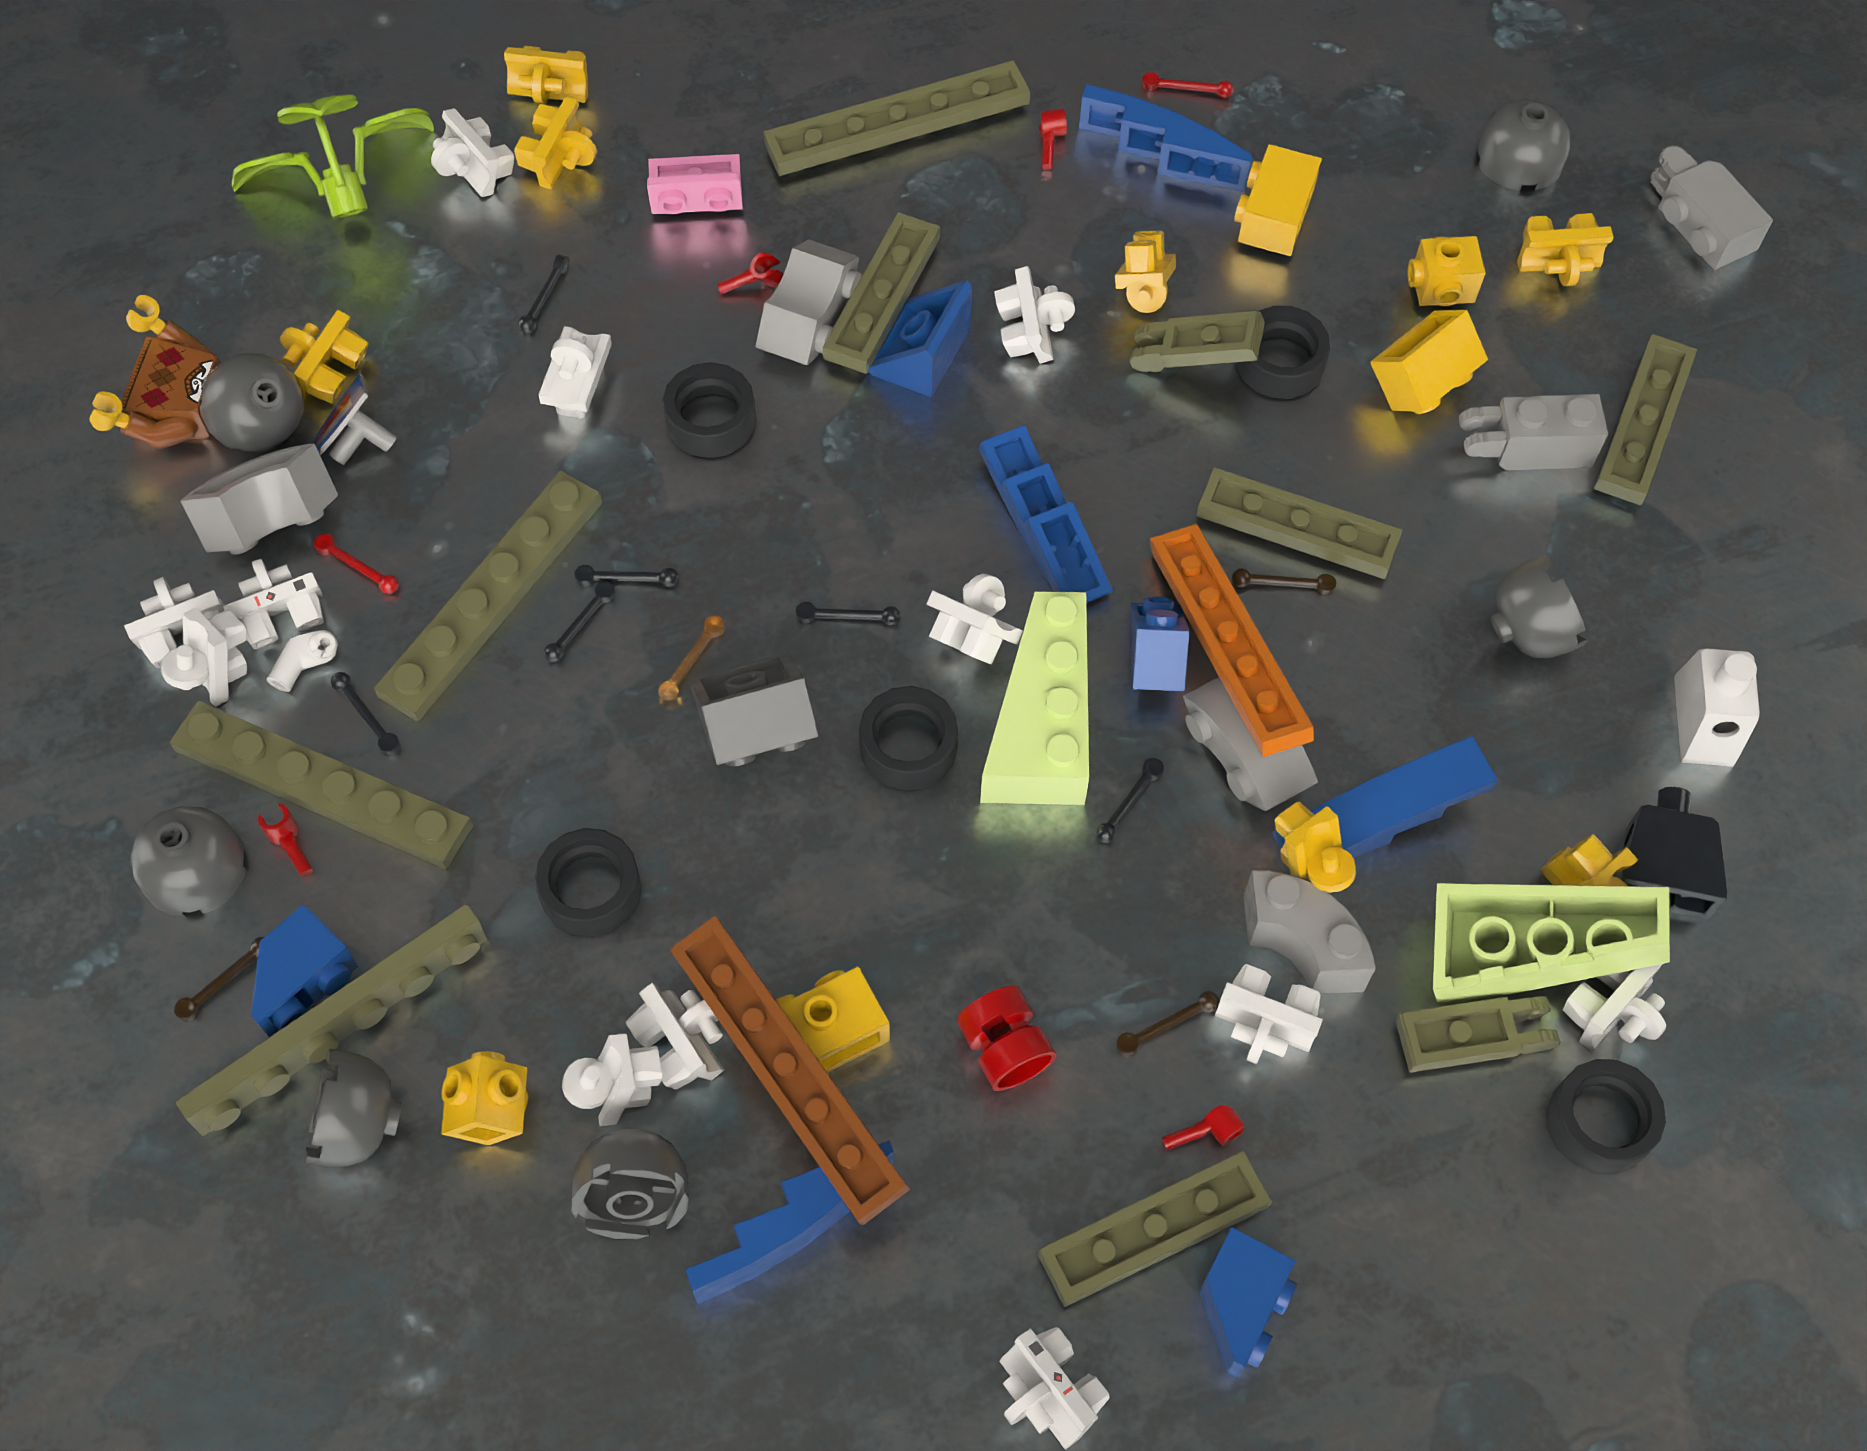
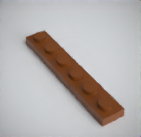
M714 915L671 947L670 951L857 1221L862 1225L866 1224L910 1190L909 1186L721 921Z

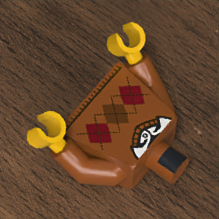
M139 295L136 298L135 305L149 317L140 316L137 312L130 309L126 316L128 326L137 332L152 330L156 334L154 337H145L122 399L120 400L115 394L105 391L96 394L92 404L97 409H93L89 418L90 422L99 431L111 430L116 425L120 427V433L159 449L191 439H206L212 434L208 431L200 415L199 404L202 403L201 393L203 390L201 387L204 378L220 363V360L209 348L173 321L168 319L164 322L158 318L160 309L156 300L147 295Z

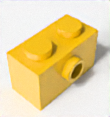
M1269 144L1263 161L1254 160L1247 181V188L1252 189L1250 196L1242 194L1236 209L1234 221L1242 223L1238 242L1291 256L1315 189L1322 158Z
M1441 310L1433 311L1371 360L1370 363L1392 411H1414L1415 414H1423L1435 409L1441 403L1440 398L1451 389L1470 381L1473 377L1472 372L1484 364L1488 358L1468 311Z
M859 966L846 973L843 970L828 973L816 982L814 989L797 997L789 994L776 999L827 1072L890 1041L889 1021Z

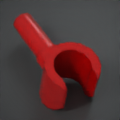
M1064 109L1047 110L1041 113V124L1039 126V135L1043 143L1041 168L1046 171L1051 170L1053 167L1054 137L1067 134Z
M762 252L757 254L751 261L750 269L717 284L721 295L758 280L769 287H777L783 277V273L778 269L771 268L780 264V261L768 253Z
M278 804L284 816L275 825H267L262 815L259 814L258 824L272 844L281 845L283 850H286L301 877L309 876L313 869L298 845L296 839L298 825L289 809L284 804Z
M1220 1105L1211 1110L1202 1121L1162 1137V1141L1166 1150L1203 1138L1211 1132L1220 1145L1224 1146L1243 1133L1244 1123L1231 1107Z

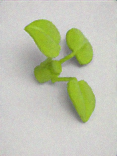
M352 94L333 95L317 99L313 103L305 102L291 105L277 112L278 120L283 124H294L312 118L315 119L330 168L322 171L325 179L322 180L309 161L310 155L308 152L294 154L287 152L258 157L238 165L233 170V190L236 193L247 181L266 171L288 165H300L304 167L315 183L319 196L325 195L333 219L359 214L368 210L361 187L367 184L364 176V139L386 131L406 128H421L433 132L432 119L428 112L423 109L406 108L368 120L366 124L354 128L355 172H352L349 164H338L323 116L355 107L358 104L357 97Z

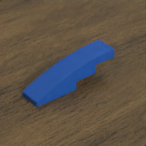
M1086 84L1081 101L1079 129L1119 137L1118 151L1158 159L1157 174L1245 193L1253 158L1252 154L1217 132L1174 111L1130 95Z
M1023 425L982 441L978 449L1023 540L1053 591L1086 592V603L1112 593L1113 589L1073 501L1066 502L1049 463H1042L1026 426Z
M1471 736L1379 775L1310 811L1315 815L1328 806L1337 814L1342 848L1348 851L1352 857H1356L1390 844L1397 833L1442 817L1446 807L1493 790L1498 779L1474 737ZM1275 829L1273 836L1281 850L1285 843V838Z
M890 1140L879 1144L894 1165V1150ZM821 1167L781 1182L786 1205L733 1225L740 1248L685 1269L697 1304H701L758 1277L809 1245L850 1212V1209Z

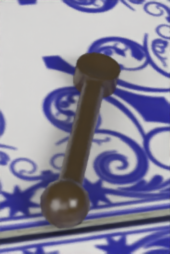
M1243 568L1237 569L1232 574V582L1239 588H1245L1249 584L1315 589L1320 595L1327 596L1332 594L1336 587V579L1330 574H1321L1317 579L1250 574L1247 569Z
M264 937L254 939L251 944V950L193 998L185 997L178 1000L174 1006L175 1015L185 1022L194 1020L199 1014V1006L258 958L259 944Z
M1211 991L1203 992L1199 996L1198 1002L1135 1035L1129 1032L1122 1033L1117 1039V1051L1124 1057L1133 1056L1136 1054L1138 1046L1143 1042L1202 1011L1207 1013L1214 1012L1220 1003L1218 995Z

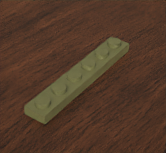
M1012 60L763 131L764 144L778 175L782 176L1030 104V90L1015 61Z
M560 470L374 687L377 697L419 722L602 504L600 492Z
M199 700L169 742L175 752L445 870L450 866L473 827L470 818Z
M467 904L463 905L178 1099L175 1104L185 1119L202 1136L210 1131L226 1128L240 1116L243 1108L259 1097L273 1095L285 1087L290 1080V1076L309 1063H317L326 1059L329 1049L336 1050L339 1042L356 1030H365L377 1024L385 1016L388 1008L404 997H413L422 993L431 985L436 975L452 964L459 965L471 959L480 949V945L488 940L478 918Z

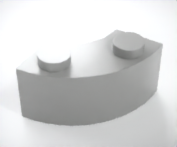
M809 239L793 247L778 287L764 304L755 347L804 365L811 363L819 353L823 354V345L839 319L846 300L850 299L861 279V273L856 272L860 257Z
M312 443L279 450L238 465L202 484L181 499L180 502L207 553L230 551L231 554H241L255 547L258 544V539L278 529L295 523L302 526L317 521L324 515L323 509L338 496V493L315 444Z
M1219 677L1183 696L1189 712L1186 715V724L1190 733L1196 741L1208 747L1222 763L1227 772L1229 787L1239 800L1246 801L1267 811L1318 783L1313 767L1302 745L1262 757Z
M1252 870L1243 895L1249 946L1270 948L1289 958L1303 974L1307 987L1318 991L1320 994L1364 992L1376 967L1368 940L1349 911L1329 893L1317 889L1306 880L1281 872Z

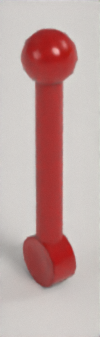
M1153 72L1145 73L1142 77V88L1149 92L1161 87L1217 93L1221 98H1228L1234 91L1233 84L1227 80L1221 81L1218 84L1163 79Z
M321 534L315 538L314 546L320 555L327 556L331 554L378 583L383 593L392 594L397 591L399 582L395 576L390 574L382 575L340 549L329 534Z

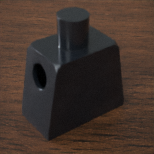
M1680 787L1662 788L1658 791L1657 806L1642 805L1628 824L1620 850L1627 847L1638 861L1631 867L1613 874V876L1620 878L1628 887H1669L1670 912L1710 920L1727 900V885L1719 823L1712 817L1690 813L1691 793L1688 790Z

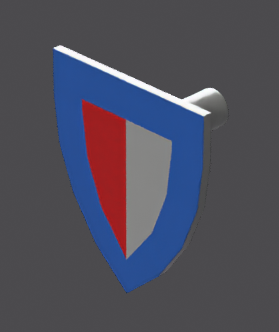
M359 373L312 441L321 455L347 425L346 430L328 452L333 459L345 465L364 438L385 452L390 449L397 438L393 433L358 410L369 396L362 374Z

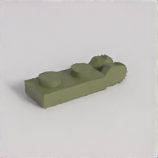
M1254 310L1168 318V321L1140 324L1134 336L1135 342L1138 343L1137 345H1140V348L1132 350L1129 362L1136 371L1148 373V371L1161 372L1164 367L1257 361L1265 322L1261 312Z
M1541 996L1509 1001L1508 997L1408 1011L1399 1014L1395 1020L1409 1073L1516 1057L1519 1053L1530 1054L1538 1051H1547L1557 1047L1561 1042L1558 1031L1555 1029L1517 1032L1515 1022L1537 1019L1551 1012L1548 998Z

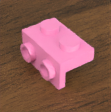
M739 154L648 159L649 178L647 179V189L652 214H679L681 212L699 211L722 212L743 209Z

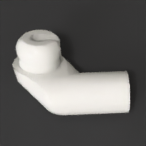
M319 630L291 638L267 677V682L278 690L289 692L302 670L324 664L335 656L338 647L336 637L329 631Z

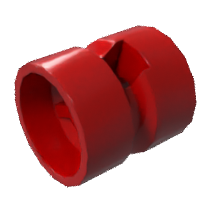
M1015 985L996 989L969 1004L956 1019L971 1050L982 1051L978 1062L994 1091L1008 1090L1023 1084L1043 1072L1057 1057L1042 1027L1030 1024L1034 1018V1013L1019 986Z

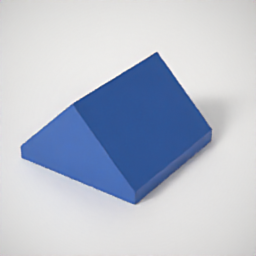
M965 280L907 299L868 372L873 376L932 398L971 329L972 286L969 282Z

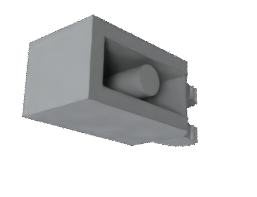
M1677 145L1666 146V149L1662 150L1658 159L1661 166L1658 165L1657 168H1654L1650 177V183L1653 184V187H1656V191L1662 197L1658 208L1663 212L1667 221L1679 230L1692 245L1694 251L1702 256L1713 270L1719 269L1758 250L1773 222L1770 215L1722 163L1708 160L1698 164L1690 154H1686V150H1683L1682 147L1680 148Z
M1600 394L1502 397L1499 406L1471 407L1468 410L1465 409L1459 415V423L1462 430H1466V432H1481L1470 435L1464 440V449L1467 456L1470 455L1476 458L1478 456L1497 457L1499 466L1505 470L1592 468L1608 436Z

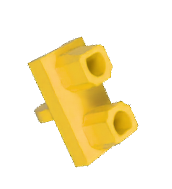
M526 45L523 48L507 47L505 50L504 59L507 65L508 77L507 94L533 97L534 103L543 105L547 103L548 99L564 100L565 96L577 99L578 102L582 103L587 101V62L583 52L568 50L566 53L542 51L540 47Z
M565 96L559 108L539 104L534 113L532 124L534 133L543 136L542 139L538 140L521 136L515 146L518 166L536 172L538 183L541 187L552 190L564 167L572 170L576 164L587 166L597 156V148L591 141L592 132L588 128L583 127L575 114L579 107L577 99Z
M1592 213L1574 215L1569 218L1565 229H1554L1551 219L1547 216H1531L1528 218L1523 231V246L1517 259L1519 272L1544 270L1546 274L1558 273L1559 280L1563 286H1575L1580 272H1591L1595 267H1601L1605 248L1614 238L1611 226L1599 227Z
M1138 231L1133 235V241L1125 245L1126 261L1115 274L1116 289H1125L1127 287V299L1134 309L1143 313H1151L1161 308L1167 299L1168 287L1166 282L1176 269V254H1165L1164 231Z
M338 309L317 340L314 338L319 333V329L312 323H307L303 330L288 327L280 336V343L287 350L282 361L287 366L294 368L299 360H302L294 375L302 389L303 402L311 394L316 398L333 404L345 385L346 376L328 367V365L335 358L355 370L367 353L369 342L348 329L350 316Z
M1299 801L1275 818L1276 831L1285 838V843L1280 850L1281 861L1290 869L1292 876L1306 880L1317 889L1329 893L1342 891L1352 884L1356 876L1355 860L1348 851L1342 848L1338 815L1328 806L1314 815Z
M1592 834L1584 838L1572 849L1568 846L1557 852L1540 868V871L1552 885L1628 887L1620 878L1612 875L1631 867L1638 859L1627 847L1611 854L1601 841Z

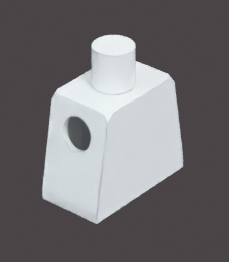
M1701 649L1675 674L1674 683L1681 763L1729 767L1735 765L1759 720L1760 714L1756 680L1757 666L1754 656L1750 652Z

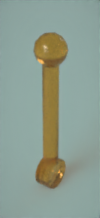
M709 616L705 619L704 633L671 679L660 684L658 693L663 700L670 701L677 697L678 685L712 638H717L723 634L724 622L719 616Z

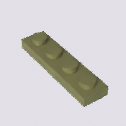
M899 212L897 213L823 345L824 360L867 374L940 240L939 225Z
M1651 333L1594 486L1595 490L1640 506L1642 505L1648 493L1698 349Z
M1215 467L1204 490L1196 514L1197 517L1385 579L1403 531L1402 529Z
M1242 1151L1040 1248L1038 1256L1065 1308L1269 1208L1272 1201L1245 1152Z

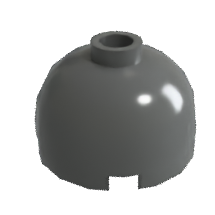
M1520 99L1502 106L1492 113L1480 133L1476 152L1478 151L1480 155L1479 166L1482 172L1494 183L1510 190L1520 191L1522 185L1530 186L1537 184L1535 190L1546 188L1557 181L1569 157L1570 131L1563 115L1553 106L1539 100Z
M243 353L220 362L204 378L201 387L203 390L201 393L202 403L199 404L200 415L208 431L224 446L234 450L238 448L243 451H253L252 453H263L279 446L297 429L304 410L303 392L294 373L281 361L264 354Z
M1544 553L1519 564L1507 572L1499 582L1495 594L1498 613L1490 616L1494 630L1503 644L1512 640L1522 653L1533 658L1556 657L1587 644V639L1577 635L1586 630L1570 590L1563 578L1552 582L1545 569L1554 566V564Z
M179 806L157 814L146 822L135 838L130 857L133 876L137 886L155 908L172 916H184L182 912L191 913L197 910L204 914L217 909L234 895L244 880L246 870L243 865L245 848L238 834L223 817L203 807Z
M329 1049L326 1059L328 1064L335 1065L334 1070L322 1068L308 1131L314 1133L311 1145L318 1147L317 1149L306 1147L304 1163L326 1167H347L363 1162L377 1151L384 1134L395 1136L402 1102L391 1100V1081L380 1065L370 1058L355 1053Z
M625 1128L607 1133L591 1142L575 1165L571 1192V1212L575 1219L577 1214L584 1217L585 1228L594 1234L613 1239L648 1237L650 1233L646 1226L658 1225L666 1221L667 1230L675 1226L687 1213L689 1190L685 1164L673 1144L658 1134L636 1128Z

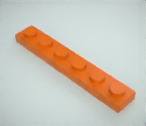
M1194 524L1150 538L1152 555L1262 757L1314 741L1312 723L1198 525Z

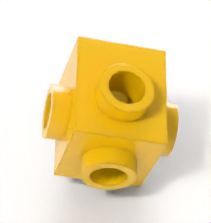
M1440 236L1421 239L1416 257L1409 260L1407 269L1409 286L1416 287L1420 306H1451L1454 304L1475 303L1485 276L1477 236L1449 238Z
M481 1051L473 1053L471 1059L447 1068V1075L441 1092L444 1101L441 1134L484 1145H492L522 1134L524 1112L528 1103V1093L526 1090L527 1067L506 1062L503 1054Z

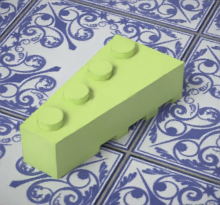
M1035 591L983 770L980 803L1085 805L1089 783L1086 592Z
M1437 883L1433 991L1439 1007L1475 1002L1670 962L1669 887Z

